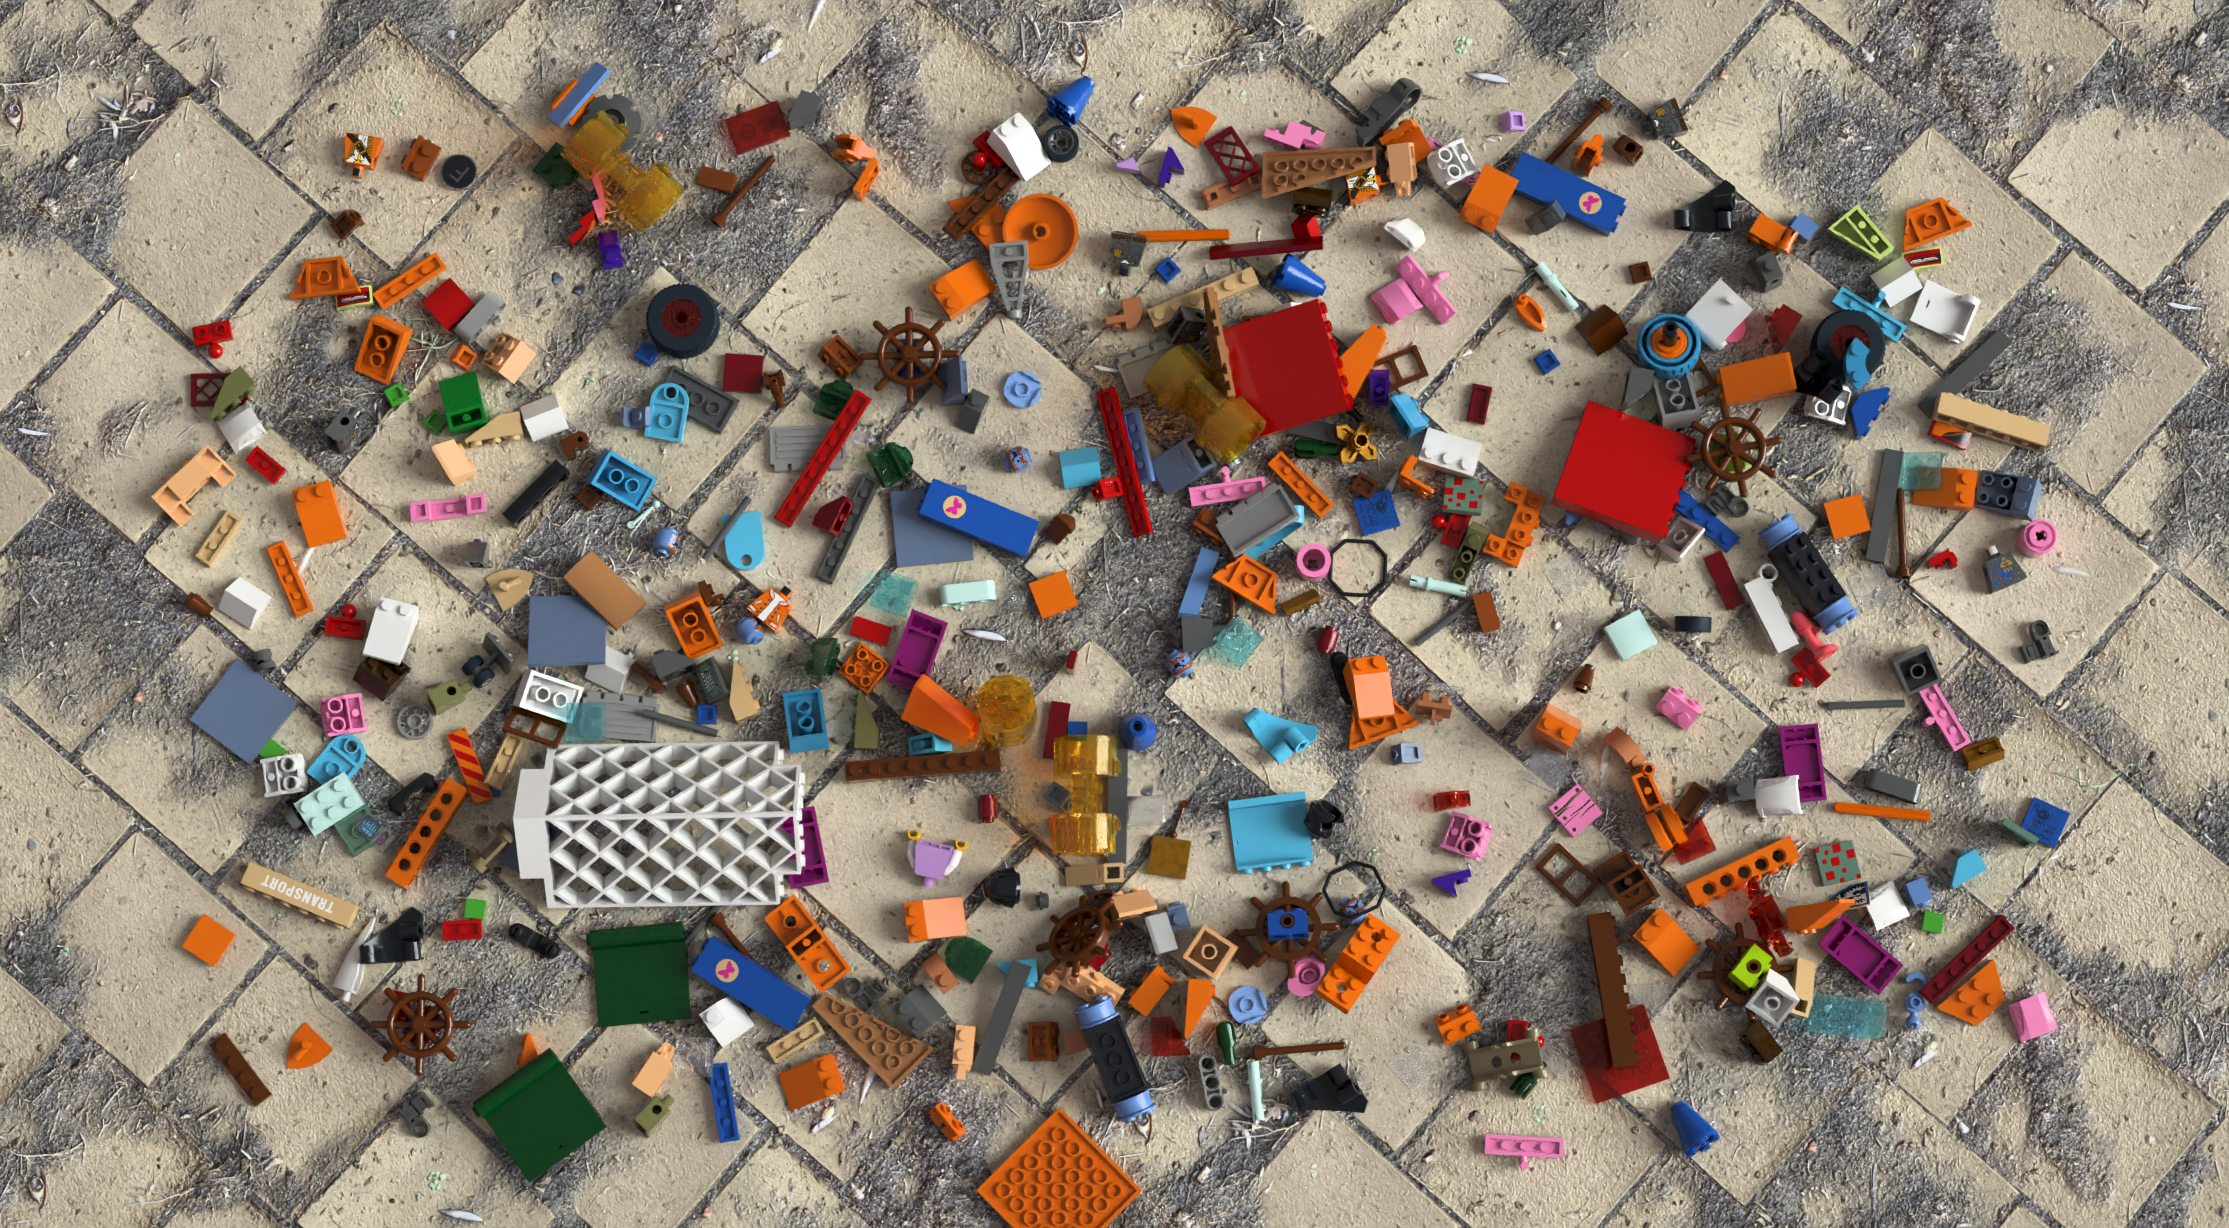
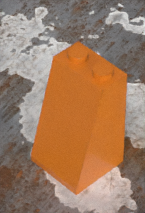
M1372 324L1341 356L1343 362L1342 373L1347 377L1348 386L1346 387L1348 394L1351 393L1353 401L1356 400L1370 370H1372L1387 339L1386 332L1379 325L1376 327Z
M1790 352L1720 367L1717 370V374H1715L1716 385L1720 386L1721 391L1718 393L1720 403L1726 402L1728 407L1789 397L1797 389Z
M924 674L913 686L901 717L906 722L965 747L968 741L972 742L980 727L977 725L979 718Z
M1547 703L1529 737L1564 755L1579 732L1582 721Z

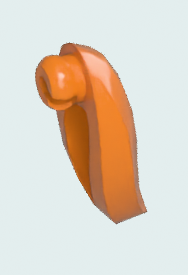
M1525 294L1517 296L1515 307L1518 315L1536 331L1543 332L1546 328V320L1540 306Z

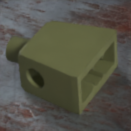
M454 679L428 691L427 700L437 716L463 702V694L471 691L472 688L468 680L457 684Z
M667 1093L660 1100L655 1097L636 1116L634 1126L649 1138L669 1116L670 1110L668 1108L675 1100ZM654 1110H659L660 1113H659V1114H654L653 1111H654Z

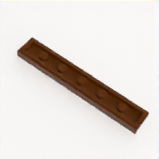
M1007 165L942 231L957 243L1021 178Z

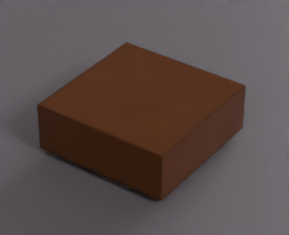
M1648 261L1629 265L1628 268L1633 285L1652 280Z
M590 484L575 497L588 511L603 499Z

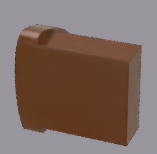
M1066 514L1056 515L1054 517L1055 520L1044 531L1056 545H1059L1074 531L1076 524L1073 516Z

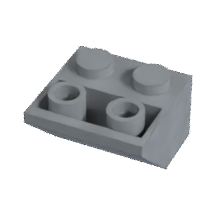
M1167 913L1144 917L1142 928L1145 936L1149 935L1150 941H1148L1150 953H1155V956L1159 957L1178 951Z

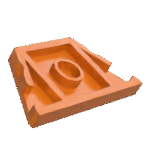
M976 195L951 200L948 204L958 214ZM998 203L970 229L989 252V244L1004 243L1003 223L1007 213Z
M1942 197L1906 210L1903 252L1972 226V223L1964 219L1955 208L1950 207L1948 202Z
M342 256L305 260L302 272L296 280L297 286L294 292L290 294V299L301 300L361 293V289Z
M1243 554L1210 577L1213 581L1268 614L1275 615L1277 573L1246 554Z
M1394 699L1395 715L1392 717L1358 720L1353 708L1349 750H1354L1418 726L1419 722Z
M1993 959L1940 1003L1936 1009L1966 1021L1973 1026L1978 1025L2005 1001L1995 961Z

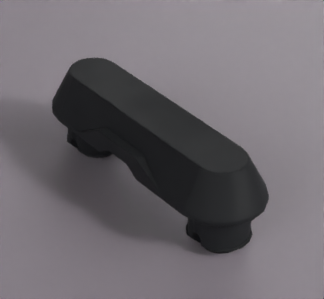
M1335 652L1330 657V663L1344 702L1353 705L1342 673L1348 659L1343 652Z
M426 772L421 774L388 801L389 811H394L397 816H401V811L405 813L407 809L403 803L409 799L411 794L420 791L423 787H425L427 792L433 791L431 787L436 789L437 784L434 781V776Z
M515 923L509 928L510 937L524 946L550 959L559 955L560 947L551 939L520 923Z

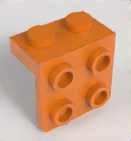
M1406 118L1400 121L1398 127L1386 130L1382 133L1383 136L1379 138L1383 146L1406 142L1414 143L1416 164L1433 152L1417 121L1413 119L1408 120Z
M1412 454L1409 459L1405 457L1398 470L1401 472L1397 479L1400 482L1399 485L1407 490L1411 488L1416 491L1418 497L1424 500L1426 498L1431 499L1435 490L1409 475L1418 458Z

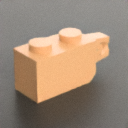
M1406 142L1387 145L1385 157L1389 161V168L1387 169L1388 179L1391 180V183H1394L1397 197L1410 196L1411 181L1417 178L1414 143Z
M956 1025L952 1064L953 1069L957 1070V1080L965 1081L966 1071H971L973 1065L976 1027Z
M665 1042L657 1052L648 1053L643 1061L645 1065L642 1070L638 1069L633 1075L632 1080L634 1082L632 1085L654 1098L673 1069L670 1060L676 1048Z

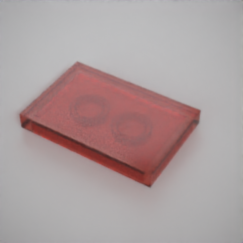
M778 100L725 119L737 155L791 136Z

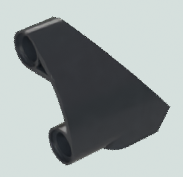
M1341 1063L1289 1095L1299 1111L1330 1110L1365 1113L1368 1104L1364 1093L1358 1084L1350 1079Z

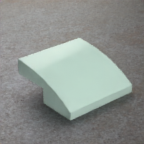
M1639 609L1603 628L1622 662L1658 643Z

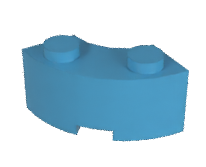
M1857 338L1847 348L1842 362L1844 380L1854 395L1871 378L1865 365L1866 356L1870 350Z

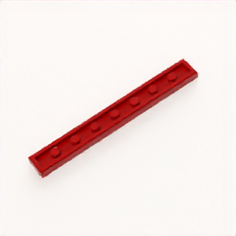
M1109 387L1096 392L1117 475L1122 485L1123 497L1134 538H1139L1153 533L1116 389L1115 387Z
M855 389L774 516L776 520L789 528L792 527L871 403V398Z

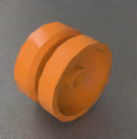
M1669 802L1660 806L1662 820L1654 810L1644 814L1663 852L1673 848L1671 835L1678 844L1688 841L1684 826Z

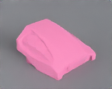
M1403 277L1370 296L1379 313L1390 327L1394 326L1399 320H1403L1407 315H1411L1418 309L1423 308V305L1415 297Z
M362 693L341 695L321 700L322 725L327 738L368 731L362 707Z
M1453 811L1444 841L1439 847L1479 861L1485 854L1491 838L1492 825Z
M2045 991L2007 1006L2020 1043L2057 1029L2045 996Z

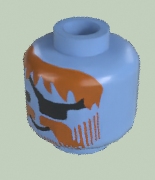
M1022 446L1006 451V459H1003L1006 469H1011L1013 473L1028 469L1030 462H1032L1028 449Z
M664 527V529L657 531L652 545L657 550L656 553L658 555L666 557L667 555L675 554L680 537L676 530Z
M746 616L739 620L736 633L745 644L756 645L763 640L762 636L765 630L757 618Z
M1177 649L1166 657L1165 665L1173 677L1178 678L1181 676L1184 679L1192 673L1190 669L1194 666V662L1187 653H1183V650Z
M1347 896L1339 903L1341 906L1339 912L1355 915L1367 909L1357 897L1349 899ZM1364 914L1356 919L1342 918L1348 925H1357L1367 915Z

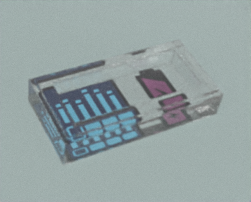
M367 812L354 826L382 852H385L396 839L391 832Z

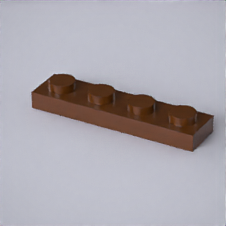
M226 1033L209 1045L256 1107L272 1095Z

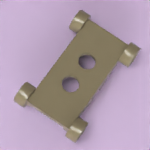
M503 822L497 827L493 825L490 827L497 837L481 853L473 846L469 848L471 853L467 857L472 861L471 864L481 873L487 869L485 865L508 842L512 844L516 840L512 831Z
M1539 1028L1524 1031L1525 1039L1479 1048L1478 1041L1464 1043L1463 1049L1469 1055L1474 1084H1471L1472 1092L1487 1089L1486 1081L1529 1072L1533 1073L1534 1079L1549 1077L1548 1069H1544L1538 1040V1037L1541 1036ZM1514 1052L1518 1053L1521 1057L1520 1062L1517 1064L1512 1063L1510 1060V1056ZM1495 1056L1500 1057L1502 1060V1064L1498 1068L1492 1065V1059Z

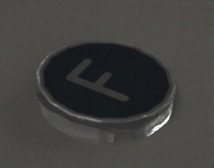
M457 153L444 160L440 175L443 183L449 189L465 191L475 185L478 179V167L471 157Z

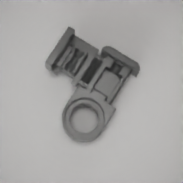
M1723 482L1713 492L1714 496L1704 504L1715 517L1719 514L1718 511L1721 508H1727L1733 516L1738 518L1745 516L1749 509L1748 503L1740 495L1736 497L1726 486L1728 482ZM1735 504H1743L1745 511L1737 513L1734 510Z
M2043 620L2033 622L2029 626V633L2033 640L2032 645L2028 647L2024 645L2019 648L2025 664L2039 658L2044 660L2059 653V650L2055 651L2049 638L2051 632L2047 623ZM2036 624L2043 627L2042 634H2037L2034 631Z
M288 795L281 800L287 809V812L283 815L292 828L300 832L307 825L299 813L294 811L295 808L293 806L290 807L294 799Z
M877 977L873 980L875 983L870 987L867 986V989L858 979H847L844 983L845 992L853 1000L857 999L866 1009V1014L870 1013L879 1004L878 1000L889 990ZM849 982H857L858 989L856 992L848 991L847 985Z
M421 1092L412 1101L404 1102L395 1111V1114L400 1113L409 1124L407 1128L415 1137L422 1138L429 1135L431 1131L429 1122L423 1117V1111L426 1108L430 1109L435 1104L425 1092ZM419 1123L424 1124L426 1127V1131L422 1135L416 1131V1126Z

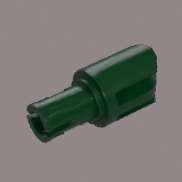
M1295 440V458L1317 459L1319 456L1336 457L1337 444H1320L1318 440Z
M1223 1021L1216 1026L1218 1047L1223 1050L1224 1065L1236 1064L1234 1046L1237 1044L1235 1029L1230 1021Z
M1543 1061V1065L1545 1068L1547 1067V1063ZM1532 1072L1520 1074L1509 1089L1513 1091L1517 1087L1515 1094L1519 1096L1523 1092L1521 1098L1525 1100L1537 1085L1538 1079L1533 1078Z

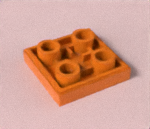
M1860 494L1822 504L1833 541L1871 530Z
M1065 570L1029 583L1042 620L1078 606Z
M860 642L838 670V673L866 695H869L889 670L891 664Z
M203 914L182 947L215 968L236 937V934Z

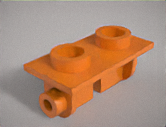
M943 1102L929 1111L930 1117L938 1127L943 1123L946 1125L941 1131L949 1141L955 1142L966 1133L963 1124L955 1119L951 1114V1109Z

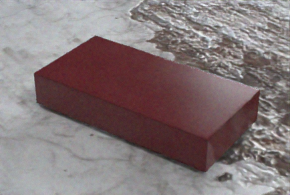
M1473 384L1466 421L1485 425L1492 387Z
M1071 650L1069 652L1066 664L1067 674L1074 675L1078 651Z

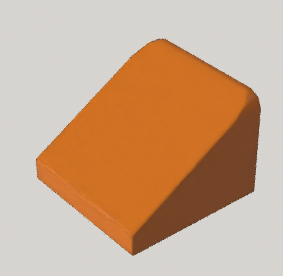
M459 344L449 360L468 371L478 355L466 346Z

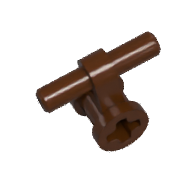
M782 369L771 374L763 373L766 388L771 390L777 407H784L782 386L786 385Z

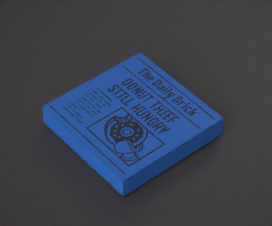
M1389 489L1374 493L1370 500L1364 497L1352 500L1363 537L1400 526Z
M2033 797L2020 827L2039 838L2038 842L2054 849L2070 813Z

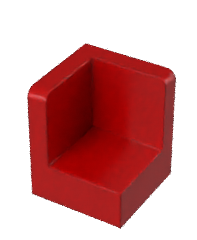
M1299 215L1290 225L1295 238L1321 236L1315 215Z

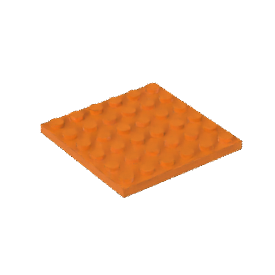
M1060 1107L976 1190L1013 1228H1106L1142 1192L1123 1170Z

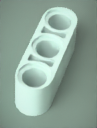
M992 580L939 586L941 606L996 601L995 585Z

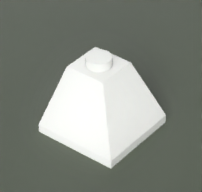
M1769 968L1756 985L1745 1007L1779 1027L1800 999L1787 979Z
M731 995L699 1014L723 1048L755 1026L739 1001Z

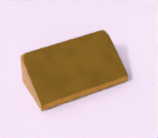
M1311 589L1281 603L1280 606L1285 616L1288 617L1320 602L1321 597L1315 589Z
M1997 736L1960 749L1969 771L2004 759V749Z

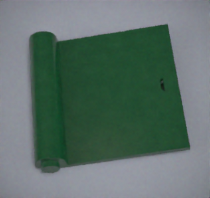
M683 921L590 930V933L586 935L587 946H591L593 950L598 1028L692 1018Z
M550 1047L474 1101V1107H472L473 1112L478 1118L482 1116L487 1121L529 1183L607 1128Z

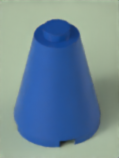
M1287 253L1282 259L1285 263L1278 267L1274 275L1272 287L1315 298L1319 295L1322 296L1327 287L1324 285L1325 281L1295 256Z

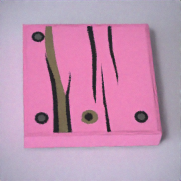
M1579 784L1575 785L1548 808L1572 838L1602 814V811Z

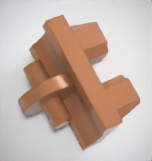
M1422 693L1420 700H1418L1415 714L1423 715V719H1430V725L1433 726L1435 720L1450 719L1452 705H1450L1449 697L1440 696L1439 702L1435 703L1431 702L1432 695Z

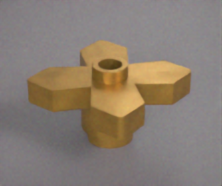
M1371 421L1359 423L1355 431L1347 424L1334 427L1335 438L1346 444L1338 453L1340 464L1352 463L1357 454L1364 461L1378 458L1376 447L1369 443V437L1374 432Z

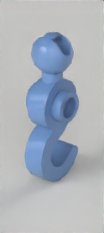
M1918 972L1909 974L1904 980L1905 983H1909L1913 979L1918 980L1921 984L1920 989L1928 982L1926 977ZM1920 989L1912 992L1904 1001V1007L1910 1013V1016L1906 1018L1905 1024L1910 1030H1917L1921 1024L1917 1014L1924 1008L1925 1001L1918 992Z

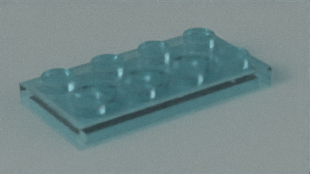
M1813 993V1000L1806 1022V1032L1884 1041L1888 1002Z

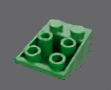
M475 371L439 381L446 418L453 436L480 429L490 422Z

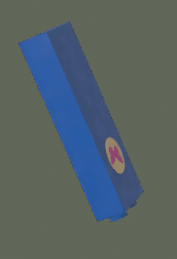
M1523 151L1511 174L1512 177L1519 180L1513 192L1514 194L1542 207L1556 199L1565 211L1566 218L1607 237L1610 231L1615 232L1618 225L1616 219L1618 215H1623L1626 208L1623 205L1626 200L1625 198Z
M933 478L931 483L927 482L923 492L926 493V497L924 500L920 499L916 509L919 511L918 517L1023 560L1025 559L1039 521Z
M715 936L710 939L707 938L701 947L704 949L701 955H697L691 964L694 966L691 971L787 1031L791 1032L794 1030L813 996Z

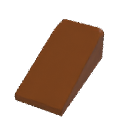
M702 166L696 184L732 195L738 176Z
M1491 591L1472 595L1481 633L1501 629Z

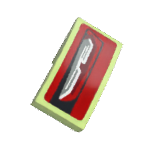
M1941 247L1901 253V256L1906 259L1914 271L1943 267L1944 265Z
M359 286L361 293L336 295V310L356 309L359 306L374 305L372 286Z

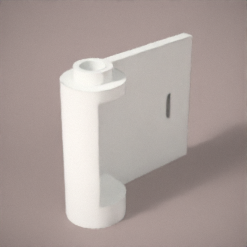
M1719 279L1684 317L1693 323L1698 330L1700 339L1715 352L1717 349L1721 351L1727 345L1725 341L1727 337L1753 309Z
M1927 279L1909 321L1947 338L1948 342L1958 345L1963 343L1980 300L1969 294L1960 295Z

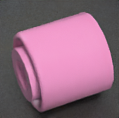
M2045 520L2029 522L2020 530L2017 536L2019 550L2030 558H2039L2045 555L2055 546L2057 541V532L2054 526ZM2035 533H2042V537L2044 538V540L2041 539L2040 541H2037V536L2035 535Z
M1312 543L1302 547L1297 555L1295 564L1299 576L1310 582L1323 579L1329 572L1331 564L1330 553L1321 544ZM1308 561H1311V562L1317 561V564H1316V567H1317V568H1316V569H1315V568L1309 569V568H1308V566H1309V562H1308Z

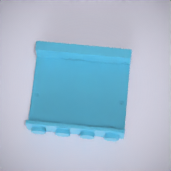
M1305 791L1228 801L1237 872L1241 871L1242 875L1253 873L1252 870L1260 869V872L1272 871V867H1279L1282 870L1289 869L1294 864H1299V867L1310 866V862H1314L1310 835L1304 824V819L1307 816Z

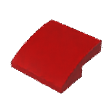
M451 278L447 279L421 302L448 332L475 307V304Z

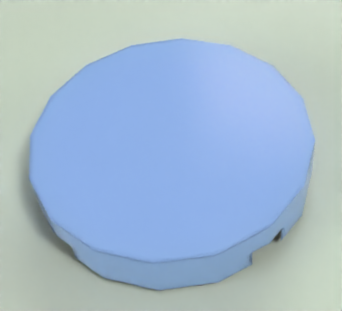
M1019 371L1012 373L1006 379L1004 396L1011 406L1018 409H1027L1038 402L1041 395V385L1033 373Z
M1242 986L1234 990L1228 1002V1009L1232 1018L1238 1023L1245 1025L1254 1024L1261 1020L1267 1007L1266 998L1263 993L1252 986Z

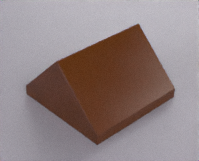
M1605 304L1575 326L1576 330L1598 357L1628 335L1619 314Z

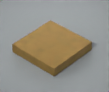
M1153 835L1147 874L1185 880L1192 841Z

